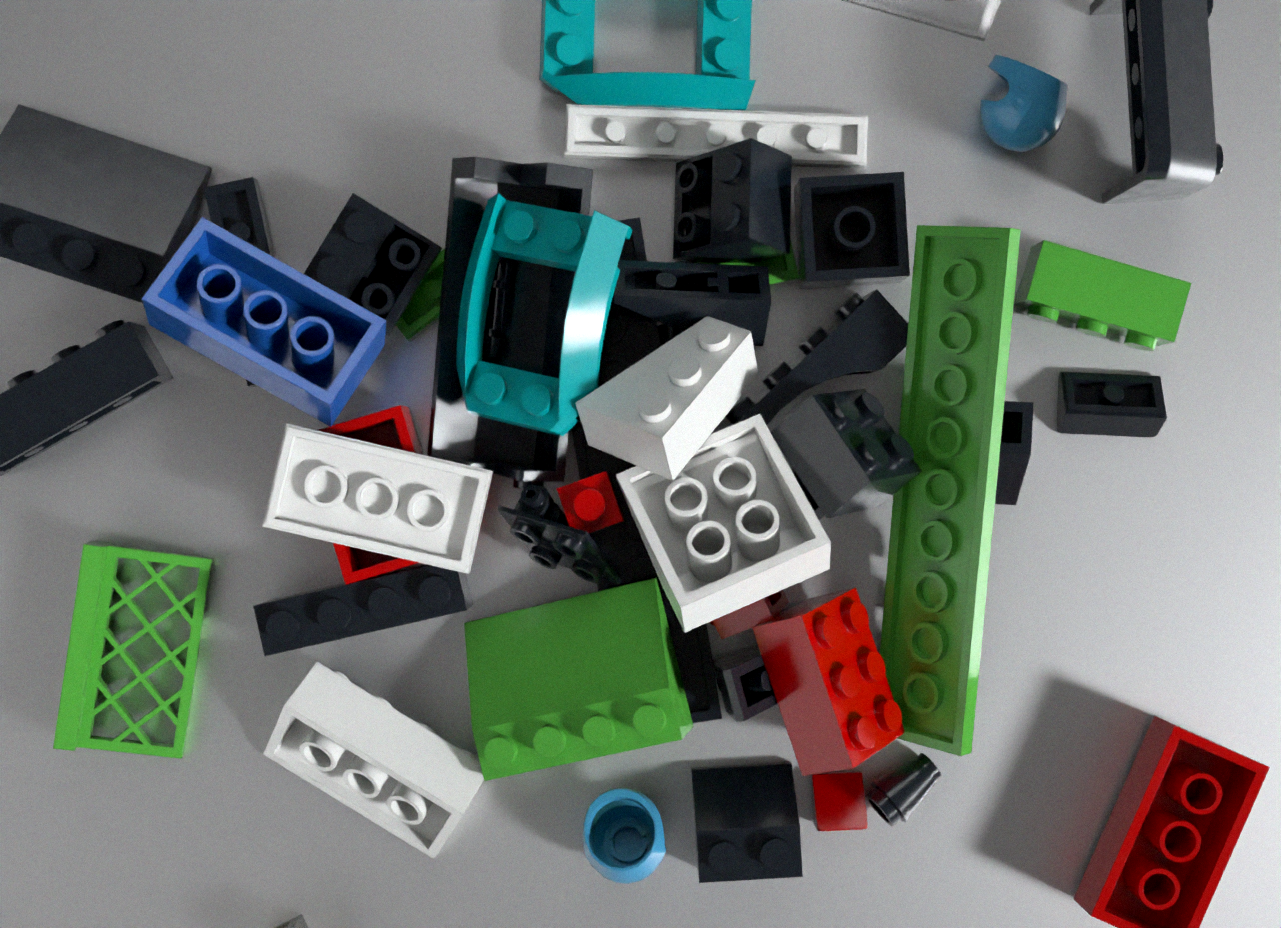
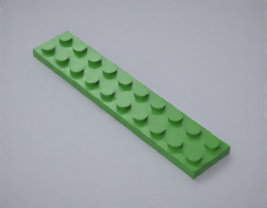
M917 225L899 435L912 447L914 452L913 459L922 472L893 495L880 655L885 663V674L894 701L898 704L902 714V724L905 733L897 739L963 756L972 752L1021 229Z

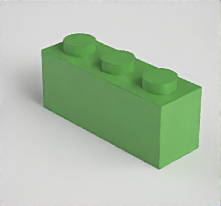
M1043 240L1030 248L1014 305L1028 308L1027 316L1039 321L1057 323L1059 317L1076 322L1075 330L1081 333L1106 337V333L1111 332L1124 336V344L1129 347L1154 351L1155 346L1175 342L1192 283Z

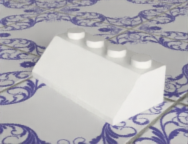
M319 662L314 664L285 703L263 753L268 758L433 859L463 816L484 780L480 761L473 753L457 748L436 735L426 724L413 721L394 709L385 699L371 695L350 682L343 673L329 669Z

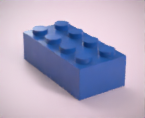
M203 217L142 298L150 326L330 427L385 346V319Z

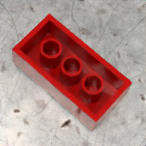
M1154 715L1073 899L1090 916L1117 928H1199L1270 767Z

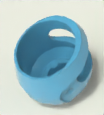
M995 55L988 67L1009 83V91L999 101L981 100L980 118L984 131L994 143L1010 151L1025 152L1042 147L1061 128L1066 115L1068 85L1034 67L1004 56Z
M615 788L600 794L593 800L586 811L583 822L584 854L590 865L604 878L615 883L630 884L639 882L652 875L662 862L667 849L665 847L664 829L660 813L655 804L646 795L631 788Z

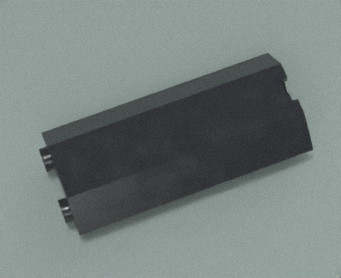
M481 157L452 159L427 456L492 470L493 474L513 479V487L518 489H524L529 485L544 487V482H564L569 431L564 436H559L472 415L467 412L457 371L458 322L465 276L488 199L500 193L508 201L589 215L593 169L549 162L521 164ZM499 257V259H503L507 263L506 282L502 281L501 289H505L502 330L497 331V337L501 338L500 352L497 358H482V361L559 379L565 319L576 272Z

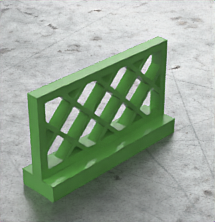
M90 541L83 544L53 749L75 751L77 747L183 758L213 558L113 545V543ZM118 559L139 560L152 578L129 594L116 578ZM151 562L170 565L158 572ZM177 565L200 568L197 589L182 600L177 597L162 577ZM156 581L174 606L151 622L133 598ZM115 589L122 600L111 607ZM195 597L192 616L185 607V604ZM126 603L143 624L144 628L121 644L108 626L110 614ZM178 610L191 626L189 639L173 650L155 626ZM149 632L166 656L146 671H143L125 648ZM107 639L114 647V650L104 656ZM188 647L186 664H184L177 654ZM119 654L137 677L116 693H113L101 678L102 666ZM171 660L184 678L182 688L165 699L148 676ZM141 682L159 705L136 721L118 698ZM100 690L107 699L97 706ZM181 697L177 714L170 704ZM110 704L129 726L115 738L92 735L95 715ZM164 710L176 726L174 744L153 742L141 726ZM134 732L140 741L124 738Z

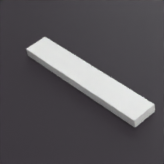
M566 104L565 158L680 162L753 138L791 155L792 166L864 169L867 160L868 115Z

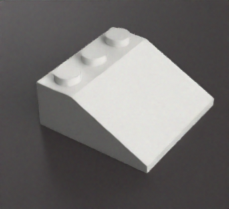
M760 414L711 434L673 481L639 466L616 474L619 486L661 585L684 632L830 569L831 541Z

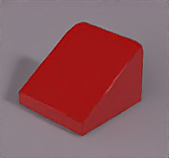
M861 771L827 772L811 775L813 823L817 831L862 830L868 828Z

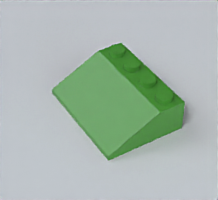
M657 577L464 623L472 732L484 781L682 740L694 727Z

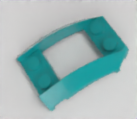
M542 0L539 80L555 92H562L578 105L684 109L708 108L746 111L756 80H750L752 0H698L696 74L664 72L593 73L595 0Z
M500 193L488 199L465 276L458 322L457 371L468 413L559 436H564L578 422L575 419L579 415L575 403L598 388L604 334L620 273L617 265L625 239L630 240L632 229L628 225L595 210L593 216L508 201ZM499 257L576 272L565 319L559 379L482 361L486 313Z

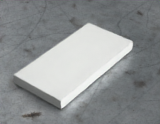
M286 424L262 526L469 574L493 471Z

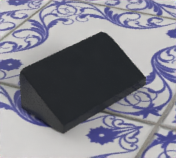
M1060 372L1057 400L1058 433L1151 438L1158 435L1167 419L1160 376Z

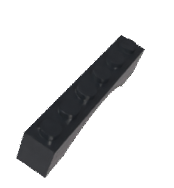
M877 289L863 297L857 292L854 293L834 312L839 320L827 332L820 326L798 346L804 353L791 366L783 361L762 380L767 389L754 401L749 396H746L728 412L725 417L731 423L727 427L758 414L762 416L765 424L768 425L788 403L804 391L824 381L841 376L870 374L882 370L906 347L908 322Z

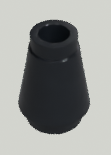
M920 753L916 758H912L871 783L873 788L865 797L878 815L893 827L899 820L903 822L908 820L942 775L936 765L925 754Z

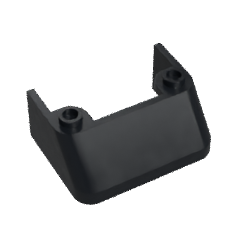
M1094 0L1090 5V15L1123 13L1133 169L1132 177L1102 194V204L1183 199L1211 185L1215 175L1221 173L1223 151L1221 145L1216 143L1208 28V18L1212 13L1213 0Z

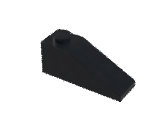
M619 260L617 267L620 269L614 291L615 304L682 332L706 316L751 331L753 345H764L771 307L768 266Z

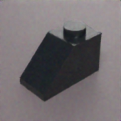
M759 647L741 649L713 662L717 676V685L722 695L725 710L736 722L745 721L778 704Z

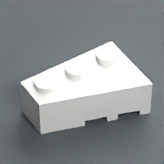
M706 316L577 401L575 404L588 445L673 481L758 377L751 331Z

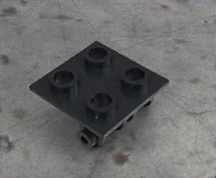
M540 485L525 487L514 509L499 505L497 510L511 526L510 533L526 545L530 550L529 557L537 564L549 569H556L557 565L569 568L577 576L593 583H598L600 579L616 584L621 583V578L589 533L569 526L566 515L558 504L554 502L545 487Z

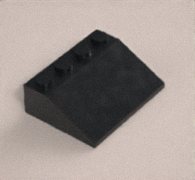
M18 104L0 134V257L143 303L142 298L191 233L212 168Z

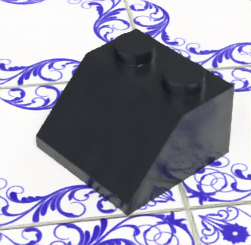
M791 762L691 768L699 883L803 877L800 823Z

